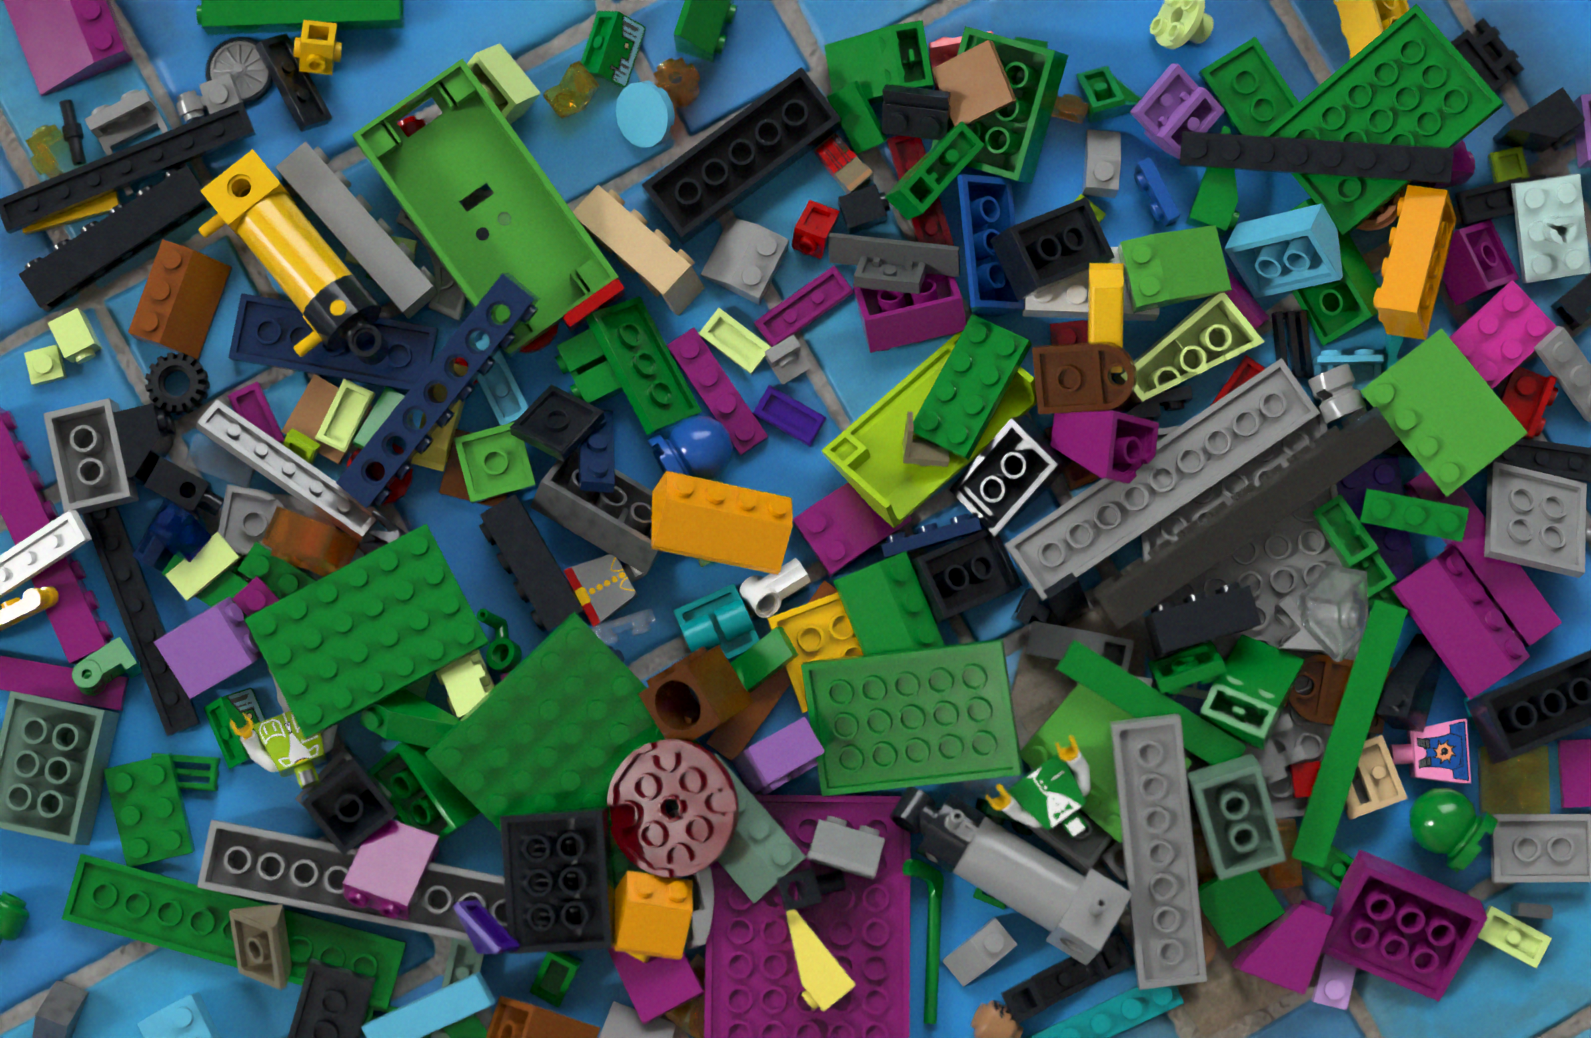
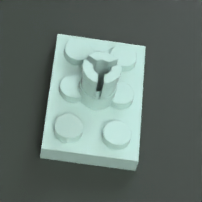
M1569 174L1511 184L1522 282L1530 283L1591 273L1580 174Z

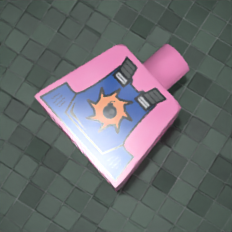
M1458 719L1426 726L1424 732L1407 731V744H1391L1389 747V753L1394 765L1409 764L1410 778L1456 784L1471 783L1467 719Z

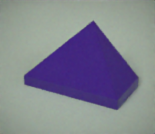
M478 900L456 902L453 908L477 954H499L514 952L519 949L520 945Z

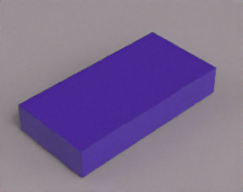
M771 385L767 387L753 411V415L808 447H811L827 417Z

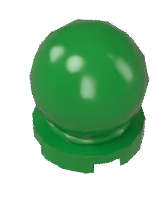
M1449 787L1432 788L1414 801L1409 813V824L1413 838L1422 848L1434 854H1447L1446 866L1456 873L1459 870L1463 871L1482 850V847L1477 843L1486 831L1492 835L1498 824V819L1487 811L1476 816L1471 801L1463 793Z

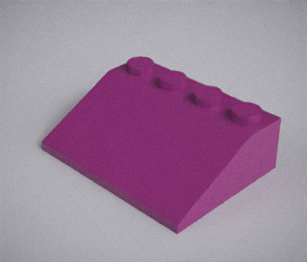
M3 0L41 96L134 60L110 0Z
M1359 849L1343 878L1330 916L1334 918L1321 953L1431 999L1440 1001L1488 917L1479 899Z

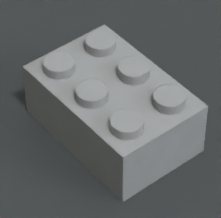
M110 398L43 413L64 512L77 510L80 515L139 501L136 484L128 479L114 420L113 412L120 411L119 404Z

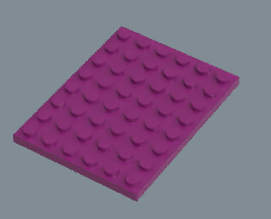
M753 795L806 856V859L788 875L813 869L815 876L838 870L808 861L809 851L819 819L826 821L827 816L847 821L846 827L859 831L860 825L879 830L878 837L885 838L873 880L842 871L846 882L845 890L821 896L822 902L811 907L795 909L855 983L852 989L824 1012L820 1007L813 1010L801 995L806 989L801 983L787 914L783 907L778 886H774L754 904L718 861L710 866L714 902L712 922L706 939L704 1038H910V876H906L902 872L903 864L906 860L910 859V832L900 828L890 819V814L901 796ZM793 881L789 884L788 894L793 900L800 901L795 882Z

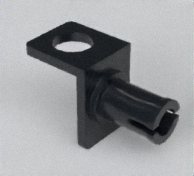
M813 869L779 877L776 880L785 911L811 907L822 902L821 896L843 891L846 888L844 875L839 869L815 876ZM793 881L795 882L800 901L793 900L788 894L789 884Z

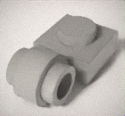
M228 73L200 84L199 87L203 96H197L196 91H188L178 95L176 107L180 117H184L185 122H192L204 117L203 110H206V108H208L209 114H212L243 101L233 74Z

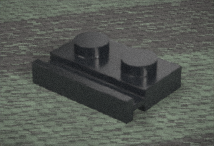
M885 85L882 94L884 95V102L882 103L883 134L941 140L950 132L949 99L951 92Z

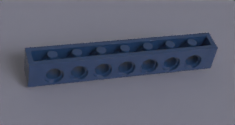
M502 273L336 481V484L365 508L375 506V504L381 506L391 495L392 490L389 487L395 479L402 480L413 467L410 461L417 452L423 454L432 444L434 439L431 437V434L438 426L441 429L444 428L452 419L455 413L451 409L459 400L463 403L475 389L472 383L479 374L484 377L496 363L493 357L499 349L506 350L517 337L514 331L521 322L527 324L536 314L538 308L535 304L540 298L510 273ZM500 305H505L510 310L511 316L506 324L500 323L496 318V310ZM480 331L485 332L489 337V345L485 350L479 349L475 344V336ZM459 357L464 358L468 363V372L464 376L458 375L454 369V363ZM438 383L444 385L448 392L444 402H439L433 395L434 387ZM417 409L423 411L427 418L423 428L417 427L413 422V414ZM395 436L402 437L406 443L405 451L402 454L395 452L392 447V441ZM374 462L381 463L385 468V475L381 480L375 478L372 474L371 468Z

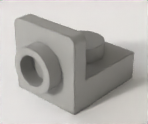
M794 334L765 351V358L782 385L809 370V364L801 353L800 344Z

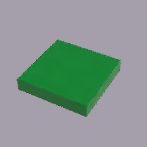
M1257 869L1222 880L1215 876L1198 887L1200 908L1227 948L1232 947L1285 913L1283 907Z

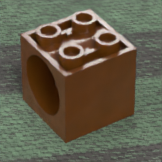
M719 645L709 651L703 646L672 664L669 668L648 679L646 682L649 687L638 694L666 740L679 739L690 742L754 703ZM689 686L694 690V692L698 696L700 704H698L691 695Z

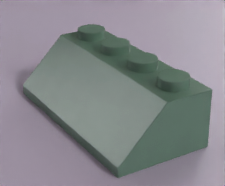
M716 753L715 756L725 766L732 778L739 807L734 837L727 850L717 861L755 904L777 885V878L791 873L806 859V856ZM669 799L667 801L673 810H679L677 800Z

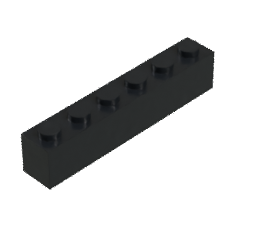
M187 165L183 168H173L165 174V179L157 185H148L138 191L136 194L137 198L127 204L120 203L114 206L108 212L109 216L100 222L93 221L88 223L80 230L81 234L72 240L65 239L57 243L52 248L53 252L43 259L38 257L28 262L24 266L25 270L18 275L39 307L47 313L210 208L212 205L201 193L200 190L203 189V186L193 171Z

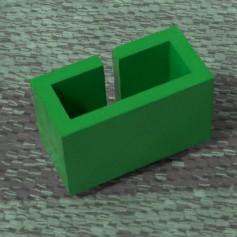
M591 328L556 345L560 354L555 356V359L563 375L570 372L575 382L570 388L575 397L596 406L624 391Z

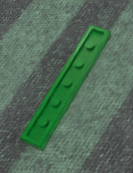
M1077 640L1071 642L1056 667L1061 673L1136 719L1179 714L1181 718L1183 748L1210 765L1239 758L1247 747Z

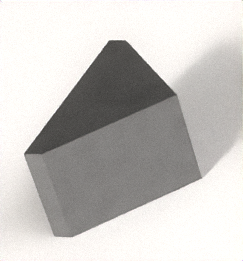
M57 980L35 1014L32 1038H72L89 992Z

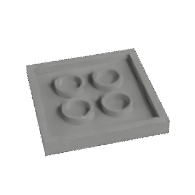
M1493 461L1488 466L1484 557L1580 578L1585 573L1587 483Z

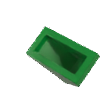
M566 951L547 952L529 992L559 1008L584 961Z

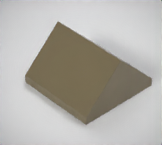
M283 904L236 908L229 911L238 972L279 990L286 988L292 962Z

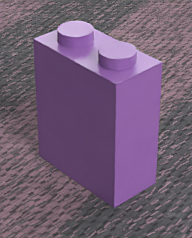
M230 596L169 631L154 642L189 699L242 670L263 656L244 620L241 608L232 601Z

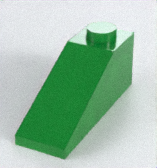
M963 121L959 122L896 183L885 198L907 220L923 214L980 151L984 143Z
M1223 126L1219 134H1231L1230 128ZM1206 168L1185 224L1196 228L1216 225L1218 236L1220 237L1224 236L1227 229L1234 230L1240 212L1235 210L1238 203V193L1234 169Z
M403 689L361 711L359 724L385 739L431 748L460 719Z

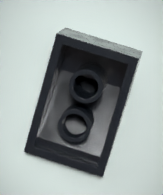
M1087 197L1011 226L990 239L1018 301L1088 271L1089 263H1105L1115 258Z
M1027 415L1013 417L952 485L949 491L975 517H978L979 521L994 536H997L1057 479L1072 460L1051 447V439Z
M988 529L910 561L936 625L1023 586L999 534L994 536Z

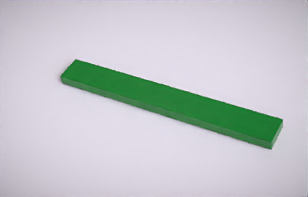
M1377 599L1373 601L1290 855L1291 858L1320 868L1325 866L1404 624L1407 609Z

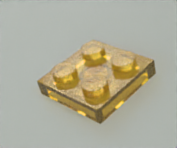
M1485 746L1478 747L1480 814L1485 811L1490 814H1550L1548 746H1540L1496 764H1492Z

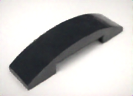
M1120 933L1107 938L1100 952L1087 965L1070 956L1003 991L1001 995L1016 1024L1046 1010L1047 1007L1135 963Z

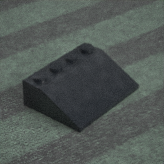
M608 807L500 816L507 929L511 937L520 945L517 951L509 952V954L612 948L615 945V902Z

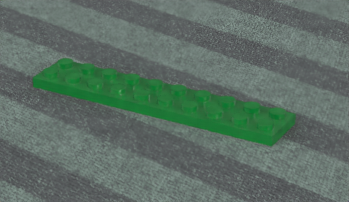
M81 853L62 920L238 968L229 911L236 908L268 906L269 904L229 893L198 888L197 884ZM284 909L292 962L288 982L303 986L308 964L313 958L376 978L370 1005L385 1009L389 1008L407 942Z

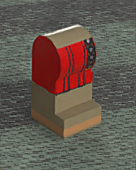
M836 133L831 134L813 149L819 161L846 194L864 189L873 181L874 173L866 164H863Z

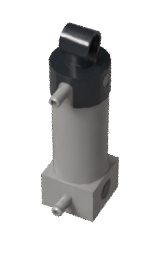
M907 787L890 814V819L900 828L913 834H918L919 832L922 834L924 839L916 851L918 854L946 871L955 873L1050 931L1045 941L1084 965H1087L1100 952L1133 894L1093 869H1090L1085 876H1082L985 817V814L950 794L942 808H937L935 801L929 795L917 788Z

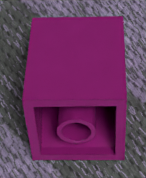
M1301 900L1300 904L1290 903L1284 909L1285 913L1273 920L1232 961L1231 967L1305 995L1334 917L1325 914L1326 907L1308 900Z

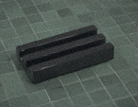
M1306 310L1272 313L1276 361L1282 358L1288 366L1283 320H1286L1291 372L1295 378H1309L1313 376Z

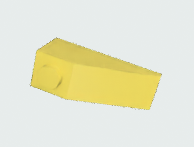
M786 911L801 983L806 989L801 995L813 1010L820 1007L824 1012L852 989L855 983L797 911Z

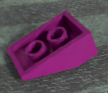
M846 483L793 519V524L829 576L832 577L883 542L886 537L893 535L913 521V519L909 515L897 527L893 528L867 504L849 483Z

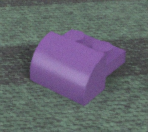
M1172 63L1130 113L1146 130L1144 134L1168 154L1180 159L1182 131L1206 133L1225 110L1206 88L1199 87L1179 64Z

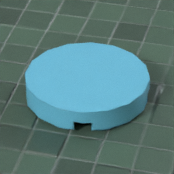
M651 81L631 83L622 90L616 104L617 123L623 136L632 144L641 148L657 146L667 140L671 134L669 133L670 128L674 125L675 121L673 103L669 95L662 87L658 88Z

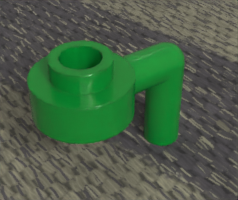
M484 608L480 609L477 612V620L495 629L496 640L487 649V663L491 668L501 673H509L521 661V648L516 642L509 639L508 624L504 618Z

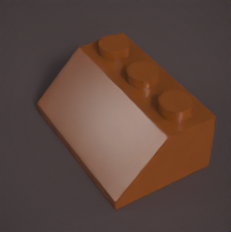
M162 239L128 333L140 341L176 353H184L199 360L232 267L198 251Z

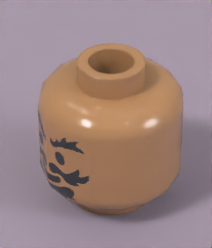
M991 1000L987 1004L981 1003L970 1025L974 1029L975 1038H1020L1024 1029L1019 1023L1016 1024L1007 1005L998 1000Z

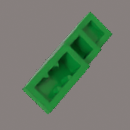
M1340 494L1312 511L1327 541L1369 608L1371 609L1373 601L1377 599L1406 609L1392 590V587L1396 585L1397 579L1379 555V548L1343 496ZM1407 611V614H1406L1405 619L1410 616V614H1409L1408 611Z

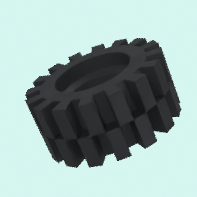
M171 352L167 353V357H158V362L155 365L153 363L150 365L151 372L150 374L146 373L145 377L148 381L145 388L150 394L148 396L150 400L165 412L182 415L183 412L189 414L194 412L193 408H200L203 405L201 403L202 399H207V388L210 389V382L207 381L209 376L203 369V366L191 356L180 352L178 354ZM177 371L186 373L190 380L188 390L180 396L170 395L165 387L167 377Z

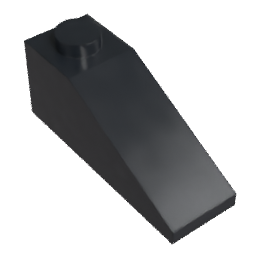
M1416 633L1384 685L1376 714L1393 729L1424 732L1443 664L1442 659L1424 634Z

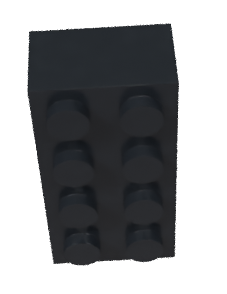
M515 494L480 514L484 523L479 525L481 531L492 546L498 545L501 552L496 554L499 562L509 575L515 574L518 581L513 583L525 603H532L535 610L530 612L542 632L547 630L549 633H552L573 612L581 619L587 616L527 510Z
M1591 650L1466 701L1492 764L1512 759L1591 725Z

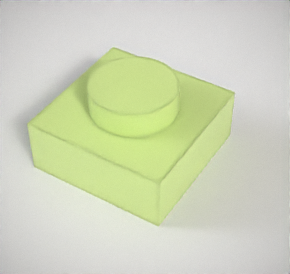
M58 345L24 353L31 385L39 386L67 378Z

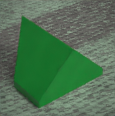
M1108 66L1076 74L1089 123L1130 113L1141 100L1140 96L1111 73Z

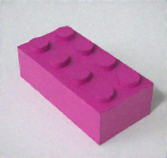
M1511 280L1453 332L1449 338L1490 388L1493 389L1535 351L1534 347L1557 326Z

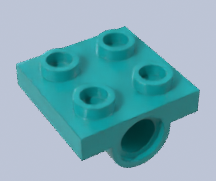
M734 583L673 610L692 653L703 646L709 651L719 645L729 660L743 654L760 640Z

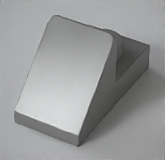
M1289 595L1281 599L1274 606L1278 611L1276 617L1280 623L1288 630L1293 627L1296 631L1278 649L1286 651L1327 652L1334 647L1330 640Z

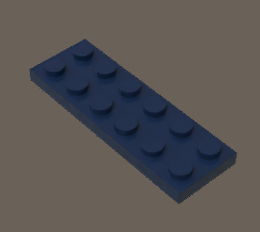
M241 293L228 357L235 361L409 391L433 360L438 329L436 327L379 317L373 326L385 337L389 349L386 358L376 365L364 364L351 351L349 344L332 350L327 348L323 341L306 355L300 357L294 350V346L313 332V329L302 317L303 314L296 305L289 301ZM373 338L366 340L362 345V351L371 350L376 340Z

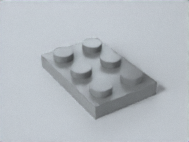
M1492 814L1498 819V824L1493 834H1490L1492 882H1591V814Z

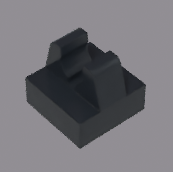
M1028 588L1025 589L1011 619L1022 625L1028 624L1030 618L1046 623L1052 610L1039 604L1040 596L1036 590Z

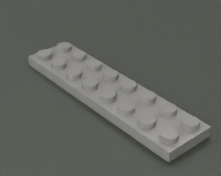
M1170 714L1110 722L1127 889L1133 893L1129 899L1138 987L1140 990L1206 982L1207 974L1180 715Z

